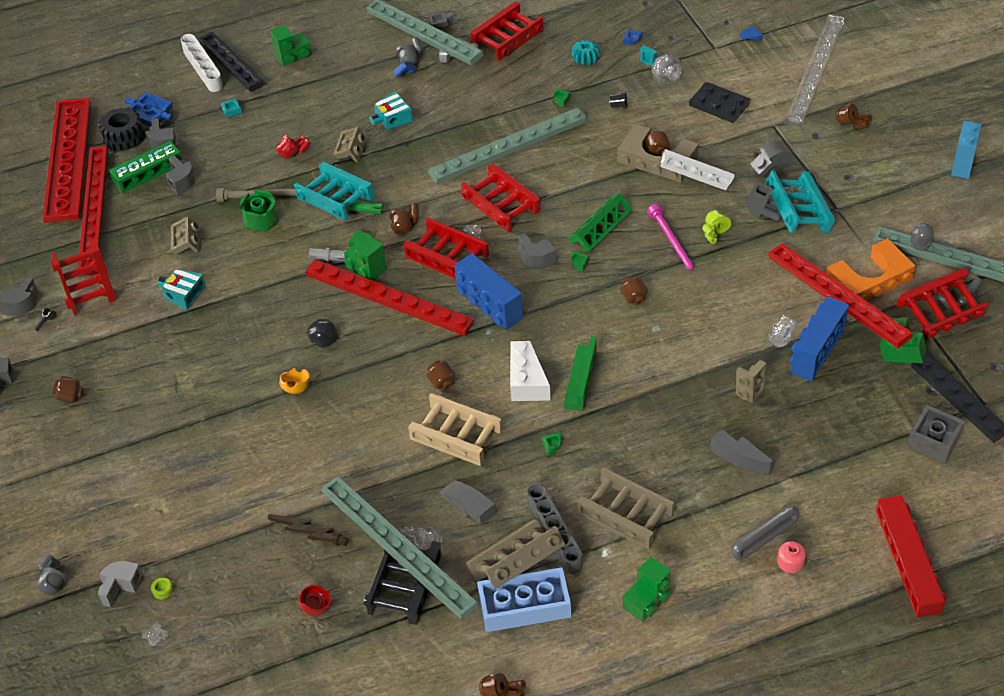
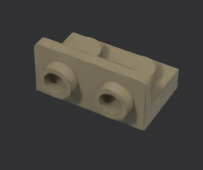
M359 127L341 132L333 153L336 160L351 156L355 162H359L367 141L365 134L362 133Z
M189 217L171 225V251L175 255L189 247L195 253L199 251L200 228Z
M759 360L748 371L740 367L736 370V395L741 399L753 403L765 390L766 362Z

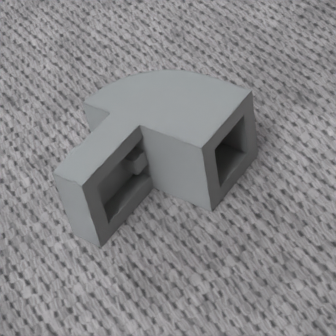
M118 561L109 564L101 571L99 576L103 584L99 588L98 595L103 606L112 607L119 590L136 592L143 576L139 564Z

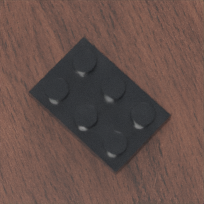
M705 82L689 100V106L734 123L750 104V98L709 82Z

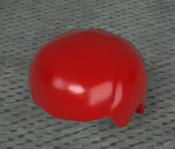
M309 585L303 588L298 597L301 610L308 616L314 617L323 615L330 608L332 602L329 590L323 589L319 585Z

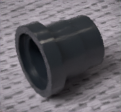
M625 91L621 92V94L610 95L611 108H627V95Z

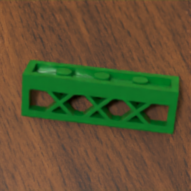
M618 193L610 197L567 239L571 244L579 241L586 252H589L633 209L622 194ZM619 203L626 209L623 213L618 212ZM607 214L613 215V223L607 222ZM597 224L603 225L602 234L596 233ZM586 235L592 236V243L590 245L583 238Z
M591 336L589 346L577 345L565 396L564 409L584 410L597 352V337Z

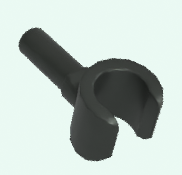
M44 308L41 312L42 318L34 329L38 331L47 319L54 320L57 313L49 308Z

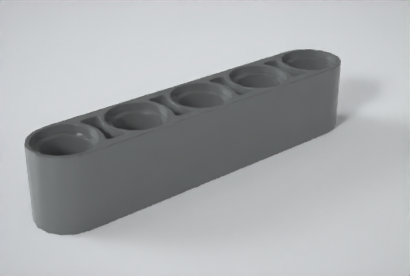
M540 484L529 486L527 489L528 507L535 519L538 520L543 533L557 526L565 543L563 547L554 552L560 564L569 574L580 572L582 569L581 550L546 489Z

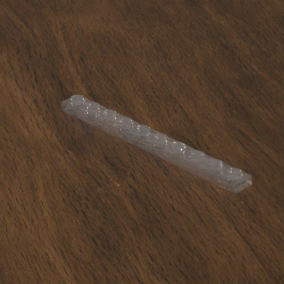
M828 15L785 118V124L802 127L843 27L844 17Z

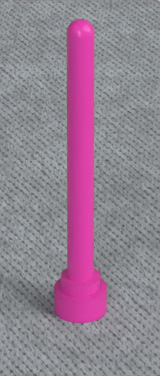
M659 204L651 205L647 213L651 219L657 220L686 268L692 270L694 265L663 218V209Z

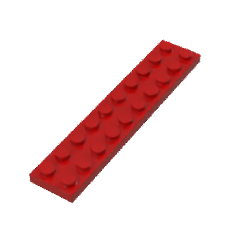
M90 98L56 101L43 210L44 223L80 219L91 108Z

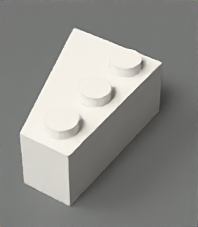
M511 341V401L550 400V385L530 341Z

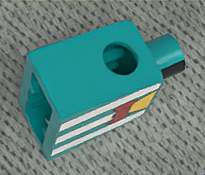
M396 91L376 102L374 105L375 114L369 116L373 125L381 122L386 129L413 122L411 108Z
M179 269L174 270L169 277L160 276L158 280V285L162 287L165 298L185 310L191 307L206 287L203 274Z

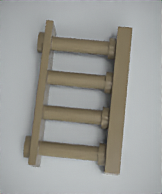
M602 467V484L591 499L583 496L578 499L577 514L649 550L653 545L654 532L651 530L663 513L670 517L674 515L675 502L671 501L668 497L661 496L618 475L613 470ZM609 487L620 491L608 508L597 504ZM627 496L638 500L626 517L615 513ZM645 504L656 509L645 526H640L633 522Z
M533 519L467 561L466 564L475 581L478 582L488 576L493 588L496 590L563 547L565 543L557 526L543 533L538 520Z

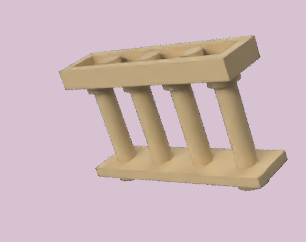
M431 393L429 400L430 408L432 409L422 424L411 422L408 427L410 440L481 466L484 461L482 446L491 431L501 434V419L495 415L486 414ZM439 411L448 414L449 416L440 430L436 431L429 428ZM456 418L467 421L457 437L447 435ZM474 424L483 427L484 429L475 444L464 441Z

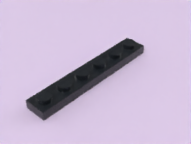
M214 32L199 38L200 44L249 92L264 85L263 80Z
M927 353L923 363H911V367L993 443L1004 437V423Z

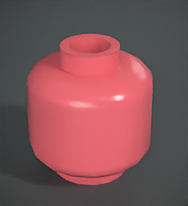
M794 541L783 543L778 551V566L787 573L801 571L806 560L805 548Z

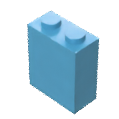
M968 121L963 122L951 173L952 176L969 179L982 124Z

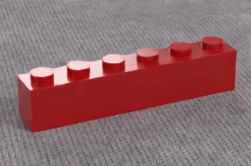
M902 495L878 499L875 512L916 618L942 613L944 604H946V595L944 591L940 590L938 575L933 573L931 558L925 553L922 537L918 536L917 524L910 516L909 504L905 503Z

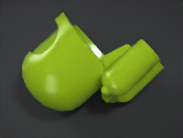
M713 210L707 214L706 224L703 225L702 229L705 232V237L711 244L717 242V234H722L731 227V220L721 211Z

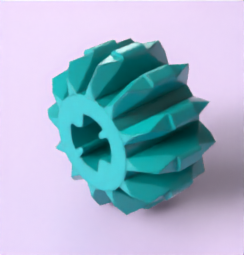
M588 39L587 41L581 40V42H576L572 48L573 61L583 66L585 64L590 66L591 63H596V60L599 59V47L595 44V41L590 42Z

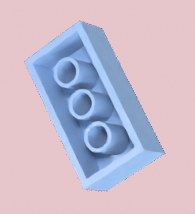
M562 567L520 574L496 590L493 588L490 580L477 582L485 632L571 618V602Z

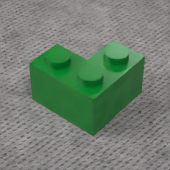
M285 25L270 30L274 53L282 66L312 55L310 42L302 32L292 35Z
M371 236L363 242L359 240L344 252L345 265L362 277L375 280L387 270L383 244Z
M892 318L911 332L907 318ZM912 333L913 338L899 349L882 338L880 349L884 362L923 363L927 351L923 333Z
M650 556L637 570V582L623 595V608L642 622L648 616L652 617L657 607L662 602L665 603L671 595V570Z

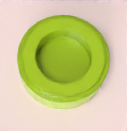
M164 577L156 579L151 585L153 596L160 600L170 597L174 590L172 582Z

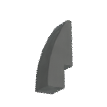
M722 429L711 438L710 451L727 462L756 473L769 475L772 472L773 460L744 437L736 441Z
M453 480L439 492L444 499L465 517H472L480 525L496 513L494 502L462 482Z

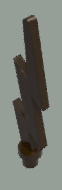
M268 515V520L288 524L289 526L285 527L287 531L311 534L308 536V539L333 542L337 546L340 544L347 546L349 538L343 537L341 533L330 534L334 532V528L309 525L311 524L309 520Z

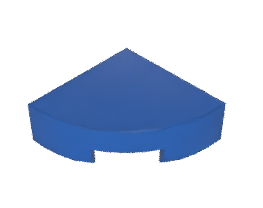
M752 26L741 31L740 37L745 40L748 38L758 41L763 39V34Z
M627 30L623 45L639 42L643 37V32Z
M403 62L393 73L395 76L401 77L404 73H413L416 67L413 64Z

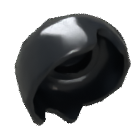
M327 319L314 321L307 330L311 343L315 342L319 347L330 346L338 337L334 324Z

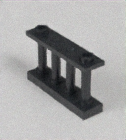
M432 541L430 549L419 550L438 566L442 556L441 543ZM384 549L385 553L370 593L367 592L364 598L367 612L369 615H372L375 606L404 611L408 616L409 624L417 625L429 590L419 581L417 584L410 585L387 580L386 576L389 570L406 574L411 573L400 563L392 562L393 557ZM383 587L410 593L412 599L411 602L404 603L381 598L379 595Z

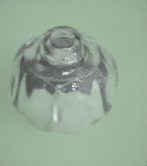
M664 54L658 57L652 65V76L658 83L672 84L679 79L682 73L680 60L671 54Z

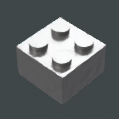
M926 405L910 432L907 448L946 464L961 437L965 421Z

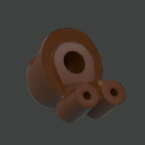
M853 103L839 107L835 113V118L839 124H854L853 128L856 130L868 128L869 122L872 121L870 114H859L857 107Z
M416 203L412 204L408 212L402 210L390 212V219L392 220L391 229L394 233L402 235L410 230L411 223L414 225L419 217V205Z
M502 673L485 676L479 684L481 696H525L523 689L526 688V682L524 680L508 682Z

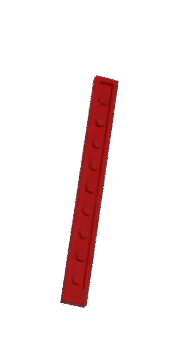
M107 146L92 147L89 150L79 253L85 252L90 248L87 240L95 238L100 249L108 160ZM88 258L79 261L78 268L91 264L94 259ZM92 271L80 276L95 275L97 272Z
M783 243L768 253L769 259L825 298L828 296L849 304V315L897 349L913 338L912 332Z
M317 259L305 271L308 277L466 336L474 325V318Z

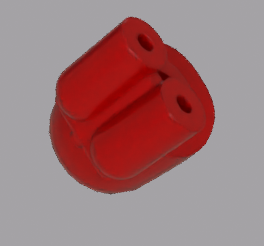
M283 134V139L276 146V152L282 158L289 159L296 152L299 154L304 153L311 142L304 135L294 141L289 136Z

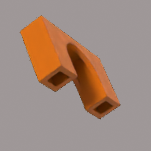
M887 238L872 246L870 257L883 270V275L875 278L860 276L843 260L828 266L826 274L865 301H868L888 290L895 289L905 282L911 281L914 277L916 266Z

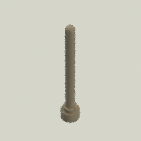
M216 188L217 202H225L228 198H242L247 193L249 195L255 193L256 190L228 191L224 190V188ZM295 189L265 190L270 192L273 197L296 196Z

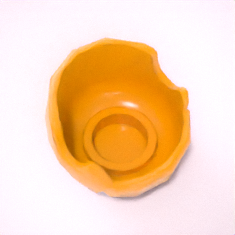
M295 368L289 372H284L280 375V387L287 393L301 394L308 388L310 373L306 369L298 372Z

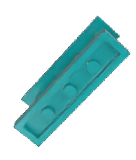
M325 162L319 165L320 176L309 185L304 187L298 183L294 184L296 196L299 200H303L345 221L348 220L346 209L359 198H365L369 201L375 198L372 183ZM324 181L330 182L320 191H313L317 186H319ZM336 186L341 187V189L334 195H332L330 198L325 196ZM348 192L354 193V194H353L352 196H350L347 200H345L342 204L339 203V202H336V201H338L341 197H343L346 193H348Z
M771 170L765 185L773 188L771 196L790 233H794L798 224H817L822 233H829L835 218L810 172L803 171L798 180H779L776 172ZM783 187H798L800 192H786ZM790 199H804L806 204H792ZM796 211L811 212L813 217H799Z

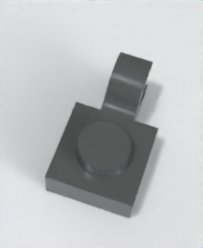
M442 11L428 15L430 25L437 29L448 26V23L452 25L458 23L457 19L453 18L457 16L455 11H450L447 14H444Z

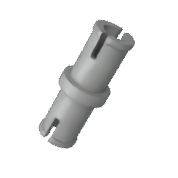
M310 248L309 259L325 260V262H330V260L345 262L344 252L346 250Z

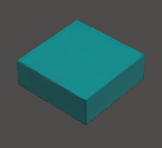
M643 45L640 48V61L654 67L657 65V51Z
M237 99L221 103L226 118L242 113Z

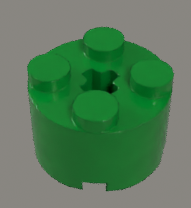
M256 190L253 194H245L240 200L241 214L246 228L266 232L277 222V206L270 192Z

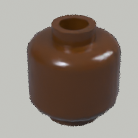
M653 131L646 138L647 148L653 156H662L665 149H670L671 144L663 131Z
M630 276L622 281L620 291L629 304L636 303L638 305L646 300L645 296L648 294V289L641 278Z
M438 360L428 367L427 378L436 389L444 388L447 390L453 386V380L456 375L447 362H440Z
M62 376L59 380L56 379L53 394L56 395L57 400L74 403L77 398H81L83 387L80 386L78 379Z

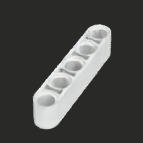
M183 35L181 43L185 56L211 92L220 91L223 88L219 70L194 35Z

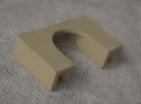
M634 124L617 149V162L681 183L685 175L660 167L662 156H653L644 151L647 147L646 138L650 134L651 128ZM682 138L673 152L696 160L698 157V143Z

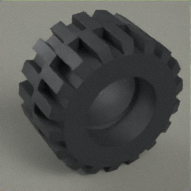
M127 107L112 109V111L106 112V115H103L99 120V129L103 142L111 150H128L129 148H134L135 145H139L140 141L144 139L145 132L139 113L134 109Z

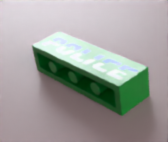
M169 141L110 169L112 181L123 194L171 171L168 158L174 155L178 160H182L181 153Z

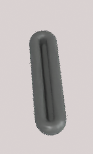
M786 506L734 542L731 546L732 556L736 560H743L795 524L799 518V510L794 506Z

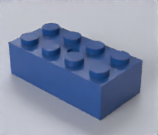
M472 253L455 264L457 291L461 295L466 296L473 305L478 306L485 315H489L497 325H501L507 330L523 319L522 293Z
M828 296L824 303L820 302L816 315L811 316L808 323L809 326L803 328L799 341H795L791 351L794 353L790 360V364H792L791 373L809 381L814 380L845 331L849 304Z

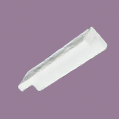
M665 149L662 155L660 167L726 190L734 179L735 174Z

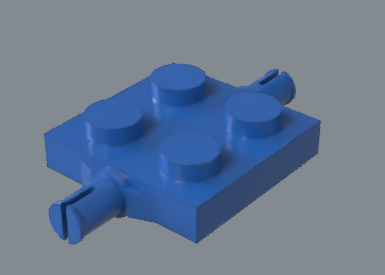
M147 92L137 99L125 98V103L131 105L129 108L139 113L143 124L152 126V119L156 118L159 120L163 118L169 121L173 120V115L168 113L173 108L170 101Z

